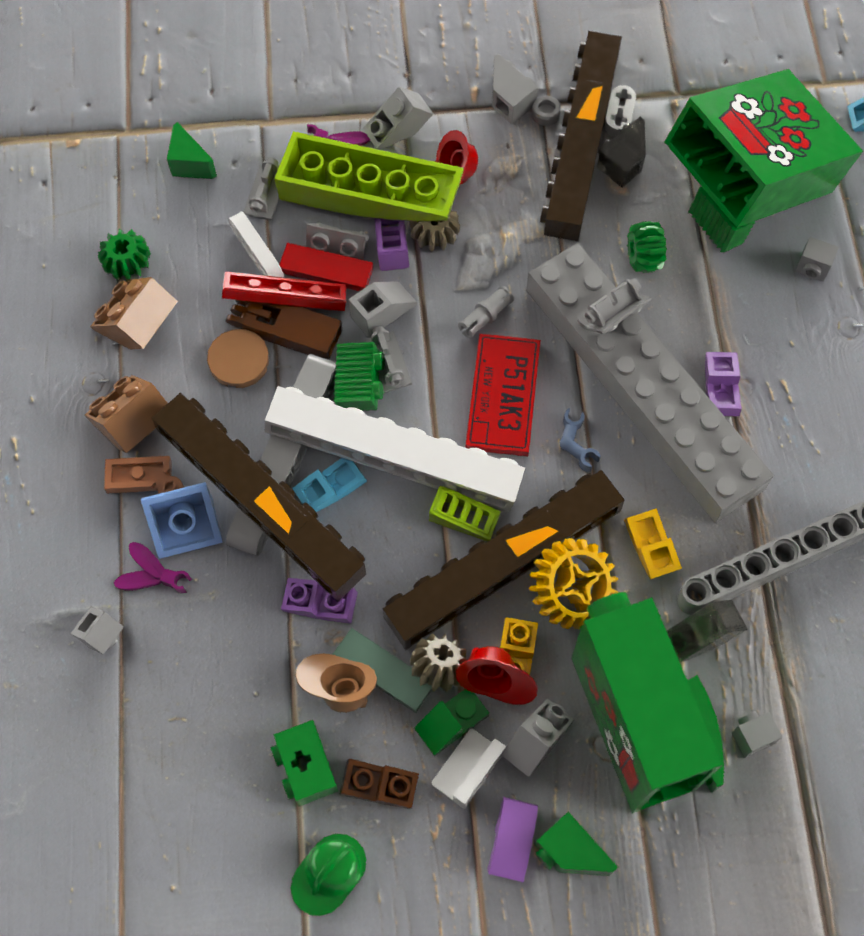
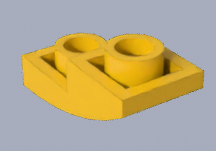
M505 617L500 648L510 654L517 668L530 675L538 623Z

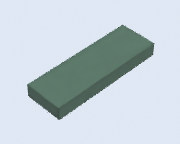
M353 628L349 630L332 654L369 665L375 671L377 677L376 687L415 713H417L432 691V687L429 684L420 686V677L412 676V667Z

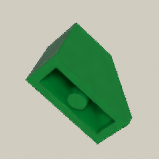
M569 812L559 819L535 843L538 849L535 855L548 870L554 867L558 873L610 876L618 868Z

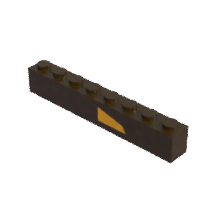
M588 31L586 42H580L577 59H582L581 64H575L572 81L577 83L576 87L570 86L567 104H572L571 110L565 109L562 127L567 128L565 133L559 134L556 150L561 151L560 157L554 156L551 174L556 176L554 181L549 180L545 198H549L550 202L549 206L543 205L540 223H545V236L579 242L622 36Z
M180 392L152 417L157 431L337 602L342 599L366 575L364 563L366 560L364 556L353 546L347 548L340 541L342 537L330 524L324 526L318 521L316 511L306 502L301 505L294 498V491L284 481L278 483L271 477L272 471L261 460L255 462L248 455L250 454L248 448L239 439L231 440L226 435L228 431L223 424L216 418L211 421L204 414L206 411L195 398L189 400Z
M600 470L594 475L591 473L585 474L575 483L576 486L569 491L560 490L549 499L550 503L540 509L538 506L533 507L523 515V520L517 524L512 525L509 523L496 532V537L487 543L485 541L476 543L469 549V554L460 560L453 558L441 567V572L435 576L430 577L427 575L418 580L413 585V590L405 595L398 593L391 597L385 603L386 607L383 608V616L404 649L407 650L421 638H426L536 567L534 561L536 559L544 560L541 551L544 549L552 550V543L558 541L563 543L565 539L573 538L576 541L621 512L625 499L605 473Z

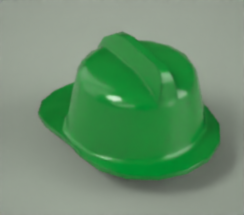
M332 834L324 837L312 848L292 877L291 893L293 901L300 910L309 915L324 916L335 911L359 883L366 869L367 859L364 849L359 842L346 834Z

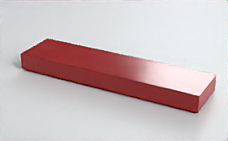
M225 272L222 298L345 311L346 285Z

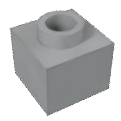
M809 237L795 272L801 273L807 278L824 282L839 247Z
M91 606L70 634L90 649L104 655L108 649L116 644L119 633L124 626L106 612Z
M755 711L738 720L739 726L732 732L744 758L776 744L783 738L770 712L758 716Z

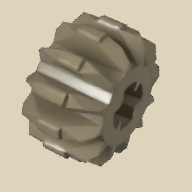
M450 211L447 221H409L413 240H418L420 249L428 245L431 252L437 246L444 251L446 243L454 245L456 235L460 232L457 211Z
M433 633L427 637V640L421 638L410 657V665L413 666L412 676L420 677V686L429 684L433 692L438 687H441L447 693L452 686L458 687L459 685L456 680V670L460 664L467 661V649L458 648V640L452 642L447 640L446 633L440 639Z

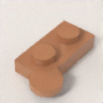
M170 456L105 459L104 489L107 494L158 491L160 494L184 488L182 481L176 476H172V460Z

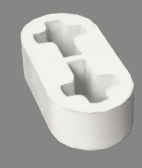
M617 86L610 95L604 128L606 133L614 138L624 137L630 130L636 93L629 86ZM620 98L626 99L624 106H619ZM616 117L622 118L620 126L615 125Z

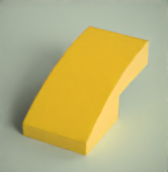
M657 508L624 519L632 543L649 579L682 569L672 539L667 538Z

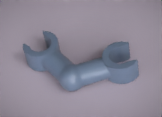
M568 408L563 417L565 428L559 442L560 447L579 460V466L582 470L591 472L592 465L586 462L585 458L591 457L599 462L601 458L600 453L592 448L585 449L574 441L577 430L581 428L584 422L585 415L582 412L579 421L573 422L568 417L570 408Z

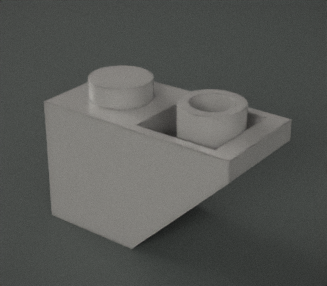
M496 54L493 65L492 108L513 124L532 109L533 103L537 99L538 87L531 78L524 76L518 71L511 61L504 59L500 54Z
M399 86L363 127V130L376 149L381 150L415 135L430 119L433 112L419 93Z
M399 281L373 282L348 299L350 317L368 338L373 334L372 330L375 327L383 326L385 328L417 306V301Z
M547 698L520 726L501 755L530 777L575 719L568 715L563 707L551 702Z

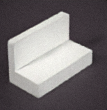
M470 729L435 776L432 786L465 809L501 759V754L506 746L495 738L491 742L476 730Z

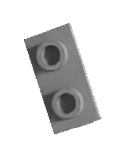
M269 157L259 166L243 211L245 215L272 221L279 200L274 180L279 166L275 158Z
M321 222L316 224L307 223L306 247L364 260V250L369 242V235H365L364 231L338 230L337 227L323 225Z
M627 279L610 291L615 302L612 303L610 297L605 295L587 307V312L584 313V316L589 324L585 328L601 334L609 333L618 327V323L640 312L642 306L652 299L639 293L641 285L636 279Z
M383 326L375 327L372 330L371 338L365 339V342H374L379 351H382L384 354L385 367L384 370H379V381H382L383 393L412 385L395 332H389Z

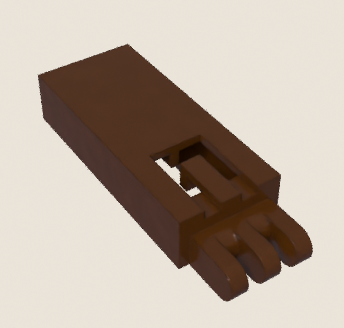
M235 300L239 305H232L230 311L234 315L228 314L225 320L229 325L258 334L265 341L306 355L313 354L330 360L343 331L341 320L299 306ZM259 317L265 318L266 322H270L271 318L276 319L274 326L258 321Z

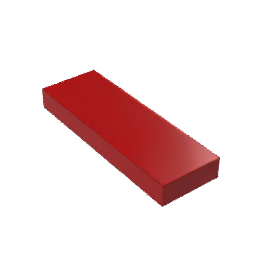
M292 243L286 244L279 264L283 274L312 281L345 284L346 289L359 292L368 286L374 268L373 262Z

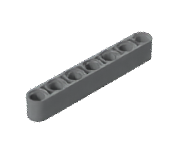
M309 354L293 387L301 390L304 395L313 398L324 397L329 399L335 386L336 362ZM271 435L260 460L272 471L271 477L278 483L284 481L291 487L308 446ZM238 508L227 533L226 545L259 556L269 536Z
M864 501L690 577L685 581L677 595L678 607L682 612L689 615L702 613L864 540V519L861 515L864 514ZM833 527L842 529L845 536L838 535ZM808 539L813 541L816 544L817 549H811L810 547H808L805 544L804 540ZM775 552L785 554L789 562L779 560ZM746 565L757 567L760 575L749 573ZM716 578L727 579L730 582L731 588L721 587L717 583ZM687 591L698 592L702 601L691 600L687 595Z

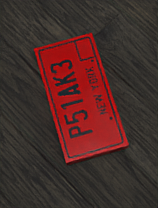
M479 333L465 448H479L490 453L528 457L541 340Z

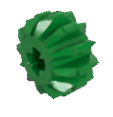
M643 221L631 225L627 235V255L630 258L629 263L635 272L648 273L662 269L667 259L664 229L659 222Z
M119 228L118 235L113 236L108 233V241L100 242L99 247L101 251L98 252V259L102 263L104 272L107 275L112 274L116 280L120 279L123 275L125 279L130 280L131 275L134 273L141 277L142 271L140 268H149L148 258L151 255L149 247L146 246L144 237L142 235L137 236L132 229L124 234Z

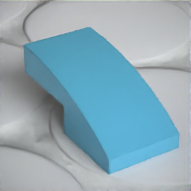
M340 458L323 472L317 469L292 489L302 504L304 502L308 503L317 512L350 494L366 483L367 479L354 461Z

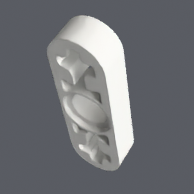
M241 211L228 218L234 234L263 276L285 278L279 263L247 216Z

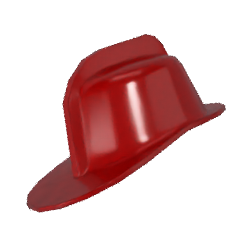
M452 130L446 133L440 141L435 162L464 168L460 184H463L474 175L478 166V154L475 146L468 143L467 137L463 132Z
M499 647L473 648L469 660L460 664L456 670V680L467 691L485 695L504 703L525 705L532 702L538 693V686L535 680L527 672L517 668L510 654Z

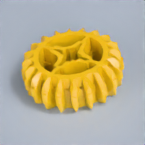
M573 538L565 539L563 543L560 541L552 543V550L544 549L541 551L544 560L536 559L534 561L539 571L529 574L531 578L536 579V585H531L528 589L538 593V596L532 602L535 605L543 604L539 614L542 616L550 615L549 622L551 624L560 623V626L564 629H570L572 626L574 629H580L583 622L590 619L587 607L591 603L605 596L618 593L615 589L611 588V583H615L618 580L616 576H610V571L613 570L615 565L613 563L605 564L609 554L606 552L598 553L599 545H588L585 539H578L575 542ZM571 556L583 561L589 568V571H581L578 564L573 563ZM557 571V581L554 584V577ZM575 578H581L577 580L575 584H573L575 582ZM558 597H567L569 602L575 605L576 611L565 608L558 600Z

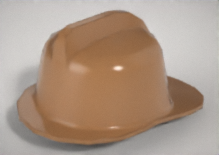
M325 653L314 654L303 659L297 666L295 673L297 684L303 691L324 699L325 703L332 710L344 713L355 711L358 708H365L368 696L375 689L377 683L375 671L369 665Z

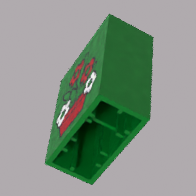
M789 69L690 97L664 141L736 228L833 193L863 152L857 143Z
M619 592L596 600L587 607L590 619L585 620L580 627L581 631L571 660L631 812L635 813L696 791L723 766V762L653 598L631 605L627 593Z

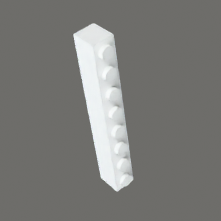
M277 387L265 418L266 433L436 489L441 485L487 506L510 512L515 503L525 467L519 466L512 459H498L487 455L484 450L479 448L467 449L458 446L451 439H437L426 435L421 429L414 427L407 429L398 426L388 418H373L365 415L360 409L354 407L346 409L335 405L333 401L327 398H313L304 395L301 390L294 387Z

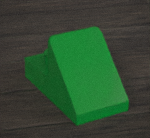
M464 689L446 703L441 700L414 727V730L435 757L470 729L486 719L490 713L474 692Z

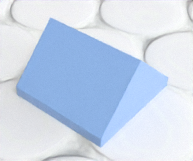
M206 482L141 498L158 559L223 543L214 501Z

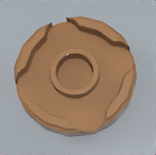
M233 329L222 333L212 342L208 350L207 363L212 376L220 384L227 387L229 385L236 388H246L256 384L264 377L270 355L265 341L258 334L246 329Z

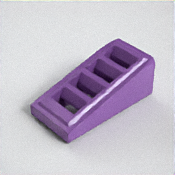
M374 218L380 270L388 271L408 268L409 257L404 220ZM399 224V226L381 228V226Z

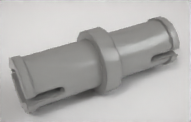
M501 286L486 301H480L476 304L475 310L458 323L460 331L465 327L468 328L462 334L467 338H472L487 323H493L497 319V314L514 301L513 294H510L508 297L505 296L510 290Z

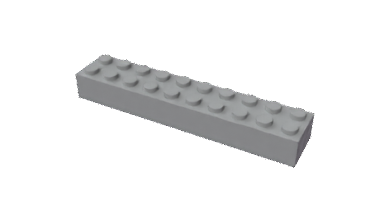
M579 243L574 244L528 272L526 290L715 524L766 490L774 476L773 473L638 313L618 323V327L609 333L601 334L585 328L589 324L584 316V313L587 312V307L605 295L610 297L612 303L615 302L610 291L616 287Z

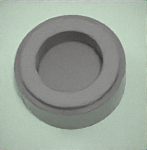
M543 96L535 100L532 107V117L535 122L540 125L549 126L559 120L561 105L558 100L550 96Z

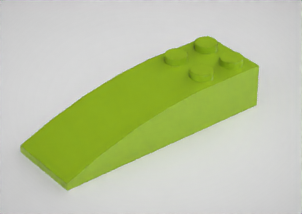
M293 131L274 180L279 200L362 217L410 221H447L464 168Z

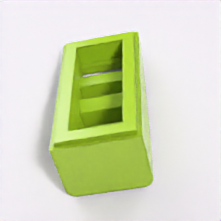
M440 485L429 511V521L488 542L492 538L501 511ZM445 502L450 503L447 513L442 511ZM458 506L463 508L459 519L454 517ZM470 510L476 512L471 524L466 522ZM482 515L488 516V519L482 530L478 528Z

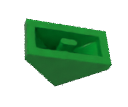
M178 122L175 123L172 128L167 162L172 177L215 178L217 174L213 159Z

